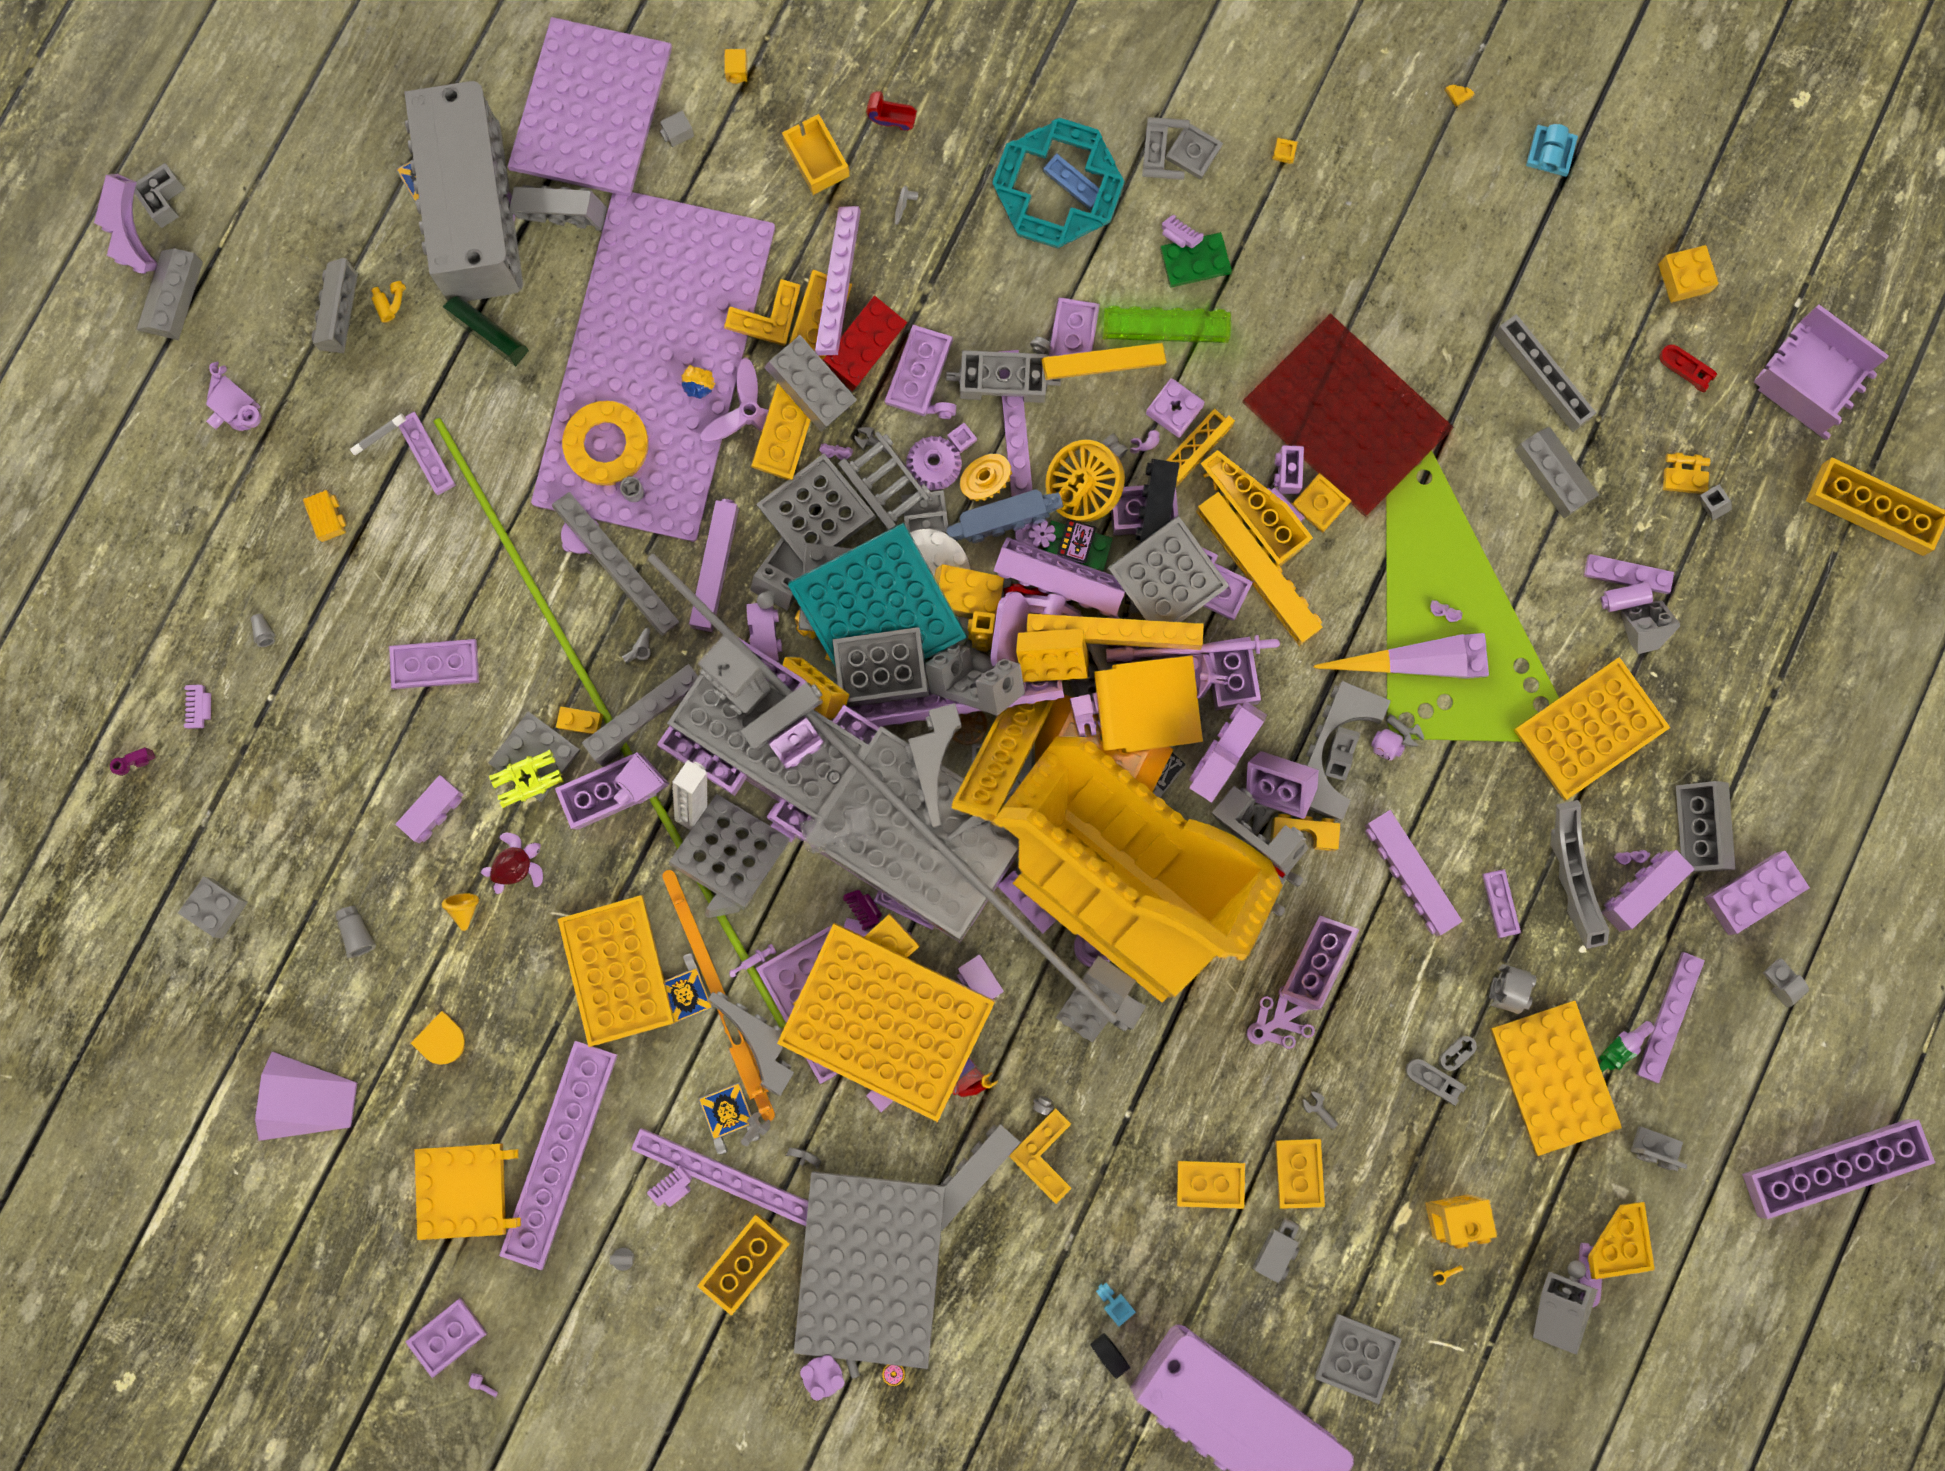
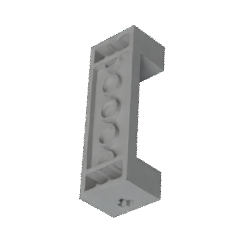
M724 635L698 662L702 668L700 673L709 681L714 679L712 685L716 689L713 692L721 700L727 698L732 703L730 707L739 716L743 713L748 717L772 691L760 667Z

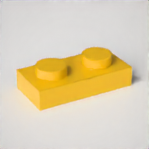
M560 707L556 728L594 734L601 728L603 714Z

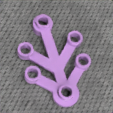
M1285 986L1280 987L1278 990L1279 999L1274 1018L1266 1023L1267 1013L1273 1007V1000L1268 996L1260 999L1257 1021L1247 1029V1037L1253 1044L1259 1045L1270 1041L1281 1044L1286 1049L1293 1048L1296 1044L1295 1038L1291 1035L1283 1037L1271 1033L1276 1028L1299 1033L1305 1038H1310L1314 1035L1315 1029L1312 1025L1307 1024L1303 1026L1289 1022L1308 1011V1009L1296 1006L1284 1013L1288 999L1282 995L1281 991ZM1264 999L1270 1001L1269 1007L1263 1006L1262 1002ZM1305 1027L1311 1029V1034L1308 1036L1304 1034ZM1256 1029L1262 1031L1260 1038H1257L1254 1034ZM1286 1038L1292 1040L1291 1046L1285 1045Z

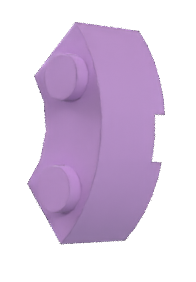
M757 603L747 604L750 645L771 659L779 661V652H782L781 639H777L775 622H779L778 609L774 610L773 606L769 609H762Z

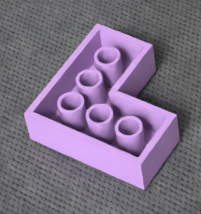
M1247 701L1243 705L1237 704L1229 717L1232 719L1231 723L1225 722L1217 735L1220 737L1219 741L1214 739L1204 757L1196 766L1189 779L1192 782L1189 788L1212 803L1237 766L1240 757L1264 723L1267 714Z

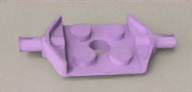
M1208 654L1154 656L1152 659L1158 660L1193 655L1197 698H1202L1212 683L1227 684L1226 679H1228V676L1218 675L1214 672Z

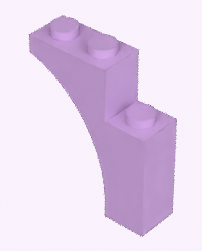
M119 174L106 175L94 223L102 226V230L112 233L107 256L114 258V261L118 264L133 267V270L138 273L145 274L149 271H155L157 262L142 245L134 225L132 205L137 182Z

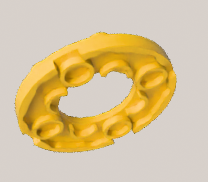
M598 401L579 409L568 421L562 438L565 459L575 474L589 483L603 486L615 485L624 478L632 477L636 474L646 459L649 446L648 434L640 417L629 407L614 401ZM601 423H611L621 428L626 438L625 449L620 457L614 461L605 463L595 461L589 457L585 450V437L594 426Z

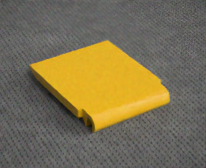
M1193 655L1112 665L1111 670L1094 671L1103 751L1122 748V752H1132L1203 742Z

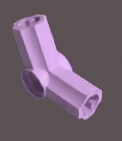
M1060 595L1024 596L1028 602L1030 614L1083 617L1080 610L1067 604L1066 598Z

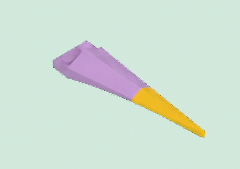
M1485 633L1462 634L1316 664L1314 666L1315 669L1402 673L1465 679L1489 676Z

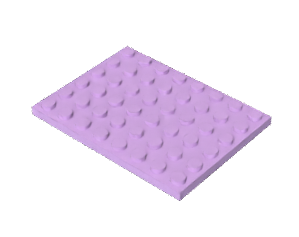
M551 17L508 163V169L631 197L671 54L672 44Z

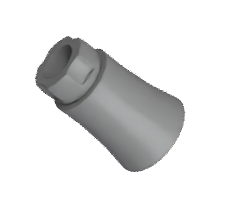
M349 906L337 911L335 916L338 921L337 925L342 935L347 958L361 956L377 946L355 906Z

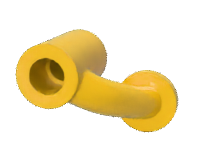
M395 281L390 285V292L394 294L391 305L386 294L381 293L379 287L371 289L373 294L371 300L381 322H389L395 318V314L401 306L403 291L406 289L402 281Z

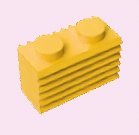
M324 490L303 499L318 540L324 542L346 533L344 527L347 526L344 516L342 514L339 515L337 507L340 505L335 495Z

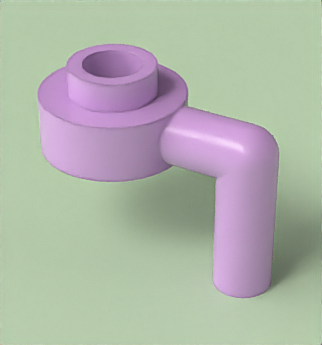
M930 402L926 414H938L941 419H951V416L956 415V405L946 402L931 405Z

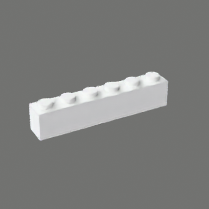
M687 760L672 782L674 818L676 822L692 830L707 808V772L700 763H692Z

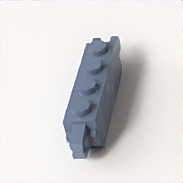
M1035 489L962 512L960 516L961 522L953 524L946 531L949 537H952L954 540L967 539L969 542L979 543L984 541L985 537L991 535L997 537L1005 534V531L1010 529H1023L1026 524L1032 522L1033 524L1046 521L1045 518L1050 517L1051 512L1064 506L1059 493L1043 495L1042 492Z

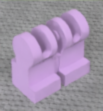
M1097 693L1092 694L1093 701H1091L1090 694L1070 698L1069 700L1079 737H1085L1084 725L1089 726L1092 736L1096 735V722H1094L1092 715L1098 714L1099 717Z

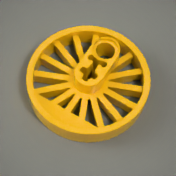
M1094 440L1072 442L1062 448L1051 461L1046 475V493L1054 494L1056 490L1061 489L1059 494L1061 495L1064 507L1056 511L1062 516L1081 522L1095 521L1107 515L1121 498L1125 483L1122 463L1111 449ZM1080 450L1081 463L1075 453ZM1069 456L1071 457L1076 470L1065 461ZM1063 465L1072 475L1059 472L1061 466ZM1110 470H1112L1113 472H1115V473H1112V474L1103 475V474L1107 473V472L1110 471ZM1057 476L1068 479L1066 482L1056 483ZM1115 479L1114 486L1100 483ZM1096 486L1112 490L1110 498L1096 488ZM1095 493L1106 502L1102 507ZM1073 494V499L1069 502V498ZM1091 501L1096 510L1093 513H1091ZM1082 506H1084V516H1080ZM1070 508L1073 509L1072 515L1068 513Z

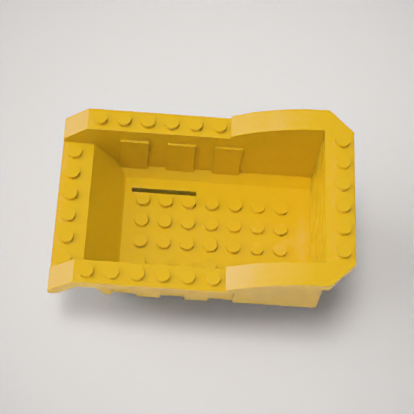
M1056 737L991 822L994 826L1005 827L1019 839V865L1016 867L1018 877L1012 884L1074 935L1079 934L1122 971L1136 980L1138 984L1161 1003L1166 998L1175 997L1216 956L1219 958L1235 956L1237 960H1245L1249 956L1283 887L1270 859L1251 845L1228 832L1193 819L1185 820L1179 812L1174 811L1162 798L1157 797L1145 784L1140 783L1128 770L1119 766L1111 756L1106 755L1094 742L1089 741L1085 737Z

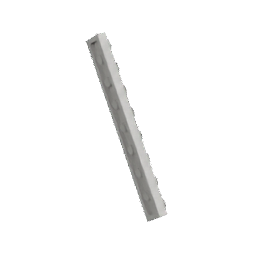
M570 492L552 504L553 509L661 636L679 624L678 619Z

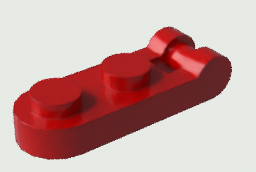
M1670 344L1660 352L1659 359L1661 363L1693 384L1700 392H1706L1709 388V382L1713 381L1717 376L1715 370L1679 346ZM1699 372L1703 375L1702 379L1697 376Z

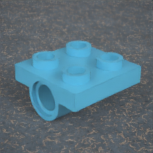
M1552 124L1548 127L1537 125L1526 166L1566 177L1569 173L1578 135L1569 133V129L1560 124Z

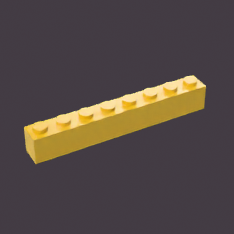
M1217 492L1199 505L1196 513L1246 578L1253 581L1252 586L1298 646L1302 645L1323 628L1321 619L1317 614H1312L1308 609V602L1304 597L1298 596L1292 581L1286 580L1282 575L1281 567L1276 562L1273 563L1271 561L1268 550L1263 545L1260 546L1258 544L1255 533L1245 527L1241 515L1231 509V503L1225 495L1221 496Z
M1028 614L1027 632L1083 629L1086 644L1201 650L1203 646L1204 624L1045 614Z

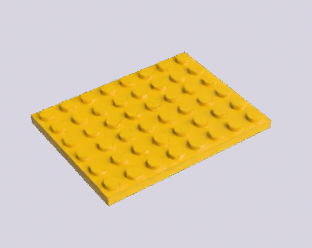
M834 922L777 1044L938 1122L992 1010L995 1000Z

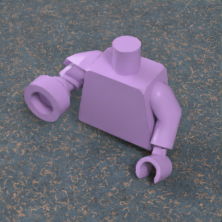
M218 361L211 363L209 370L212 375L206 405L214 413L206 422L216 430L224 421L238 431L249 430L258 426L262 419L261 413L258 410L261 406L225 375L222 377L221 374L227 371L225 365L220 366L218 369Z

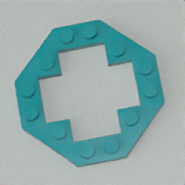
M1057 118L1051 121V124L1042 128L1039 127L1025 134L1024 137L1016 141L1013 140L1005 145L992 184L1019 237L1058 249L1111 223L1125 182L1098 129L1063 118ZM1053 140L1090 151L1085 171L1104 177L1091 213L1071 207L1064 226L1026 215L1032 195L1013 189L1026 153L1046 159Z

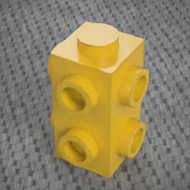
M974 611L973 619L968 621V640H972V648L983 652L991 650L996 614Z

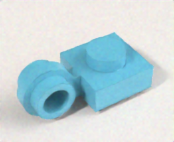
M1107 1283L1098 1286L1097 1294L1104 1302L1107 1299L1110 1301L1104 1307V1310L1118 1327L1136 1313L1121 1293L1115 1299L1112 1297L1114 1291Z

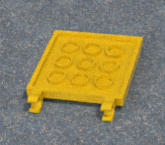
M503 1143L415 1149L417 1240L505 1235L506 1228L521 1227V1217L506 1218L504 1160L519 1158L518 1149L503 1150Z

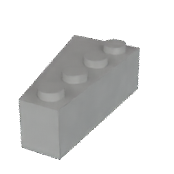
M523 185L522 187H514L509 211L522 220L545 223L546 219L556 225L565 226V222L577 225V228L586 229V225L594 226L596 231H602L607 207L587 188L572 190L568 187L553 189L548 186L534 188L529 185Z

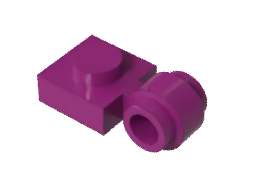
M144 747L124 755L125 757L115 758L110 763V770L119 776L126 775L131 765L136 767L148 765L150 760L155 759L154 752Z

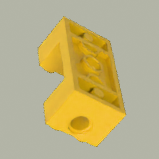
M1466 1194L1425 1202L1432 1238L1440 1240V1243L1447 1242V1244L1454 1245L1455 1249L1468 1247V1243L1477 1241V1244L1490 1243L1491 1238L1497 1237L1488 1199Z

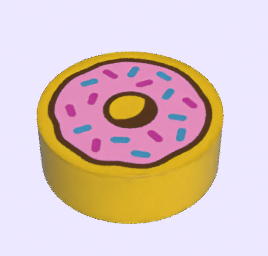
M887 1364L882 1372L885 1383L890 1386L901 1384L905 1377L904 1367Z

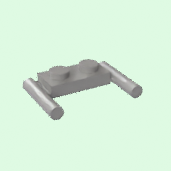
M1148 117L1142 177L1184 180L1185 171L1164 170L1168 127L1189 129V120Z

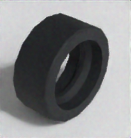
M1105 1333L1090 1344L1098 1358L1114 1378H1119L1130 1369L1126 1359Z

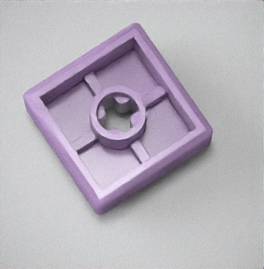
M1171 378L1148 407L1146 415L1180 438L1201 411L1205 402ZM1172 405H1178L1179 410L1172 411Z

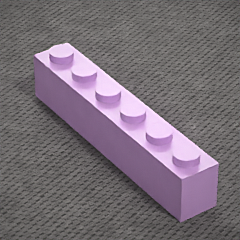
M1391 810L1366 824L1367 830H1365L1367 837L1370 841H1375L1377 844L1378 854L1383 860L1386 859L1391 866L1389 867L1391 874L1394 878H1399L1402 883V891L1407 897L1410 896L1415 903L1413 907L1419 916L1422 915L1426 920L1425 926L1431 934H1435V936H1440L1463 922Z

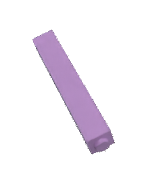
M729 499L716 500L696 590V596L715 615H717L739 512L737 504H734L735 502ZM693 606L689 622L691 628L713 632L714 626Z

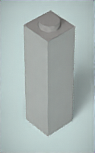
M806 682L740 732L753 750H759L772 738L823 703L820 698L822 693L815 684L811 686L810 683Z

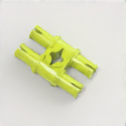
M550 749L535 757L527 756L526 759L517 763H510L507 769L489 775L490 780L493 781L491 783L494 788L509 781H513L516 784L515 789L497 795L498 800L501 801L500 805L502 808L520 800L526 802L528 798L540 793L544 794L547 788L564 782L559 769L543 777L537 773L539 768L556 762ZM525 773L531 776V778L528 779V784L522 781L525 779Z

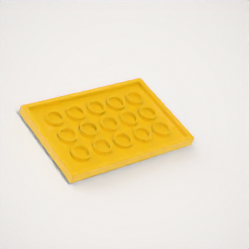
M1618 657L1515 728L1514 732L1562 799L1566 801L1667 731L1670 726L1621 658Z
M643 895L557 919L588 1047L675 1024Z
M1576 1001L1490 1028L1536 1156L1622 1128Z

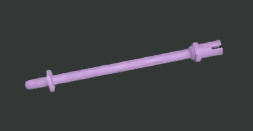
M1255 635L1254 641L1203 644L1201 650L1172 648L1134 649L1130 646H1125V648H1107L1106 658L1107 663L1115 661L1131 663V660L1140 657L1255 649L1256 654H1260V649L1276 648L1280 645V641L1278 639L1259 640V635Z

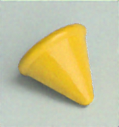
M470 893L456 894L443 900L441 905L462 931H466L479 903V897Z

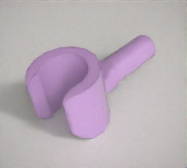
M471 1374L469 1386L472 1389H480L493 1397L497 1396L498 1392L482 1384V1375Z

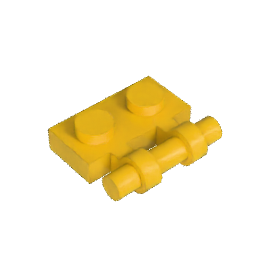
M1678 452L1666 454L1665 461L1673 463V468L1664 469L1663 490L1703 494L1708 491L1709 472L1701 471V466H1709L1710 458L1697 454L1686 456ZM1682 464L1692 465V470L1682 469Z

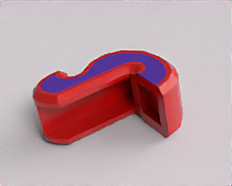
M876 91L869 97L866 114L871 121L878 125L898 126L900 130L909 131L914 128L917 110L911 105L884 101L882 91Z

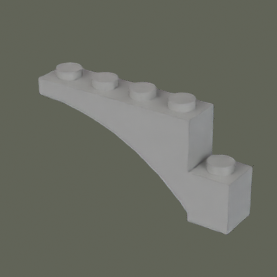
M955 703L929 710V717H926L929 731L934 730V732L908 739L909 745L905 746L908 759L914 760L915 767L911 768L914 781L919 780L921 789L917 790L921 803L925 802L927 811L923 813L926 824H931L932 829L941 827L937 801L941 763L952 736L957 729L961 728Z
M719 991L717 994L712 992L707 1002L721 1011L743 1035L756 1059L762 1080L760 1086L779 1097L794 1074L790 1070L791 1065L782 1060L779 1063L775 1061L783 1046L777 1044L783 1029L778 1026L770 1027L766 1024L767 1020L758 1014L755 1017L747 1013L748 1008L739 1003L736 1005L728 1001L729 997Z

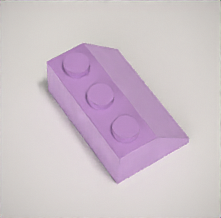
M1260 751L1248 761L1246 790L1252 794V797L1256 800L1255 803L1304 819L1317 791L1319 770Z

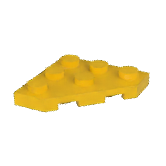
M1645 1202L1621 1204L1588 1255L1591 1279H1602L1655 1270Z

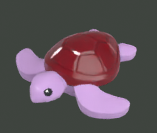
M512 833L501 834L500 839L509 844L510 848L498 854L492 867L483 868L481 871L484 876L490 877L491 881L495 883V893H502L505 885L522 881L528 873L532 877L533 885L539 887L543 882V871L539 865L530 862V859L540 852V843H531L524 849H521L522 841L517 835Z

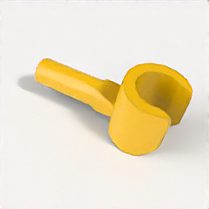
M1460 1265L1444 1272L1442 1270L1434 1271L1433 1277L1438 1274L1443 1275V1279L1436 1282V1284H1445L1448 1277L1463 1271V1267Z

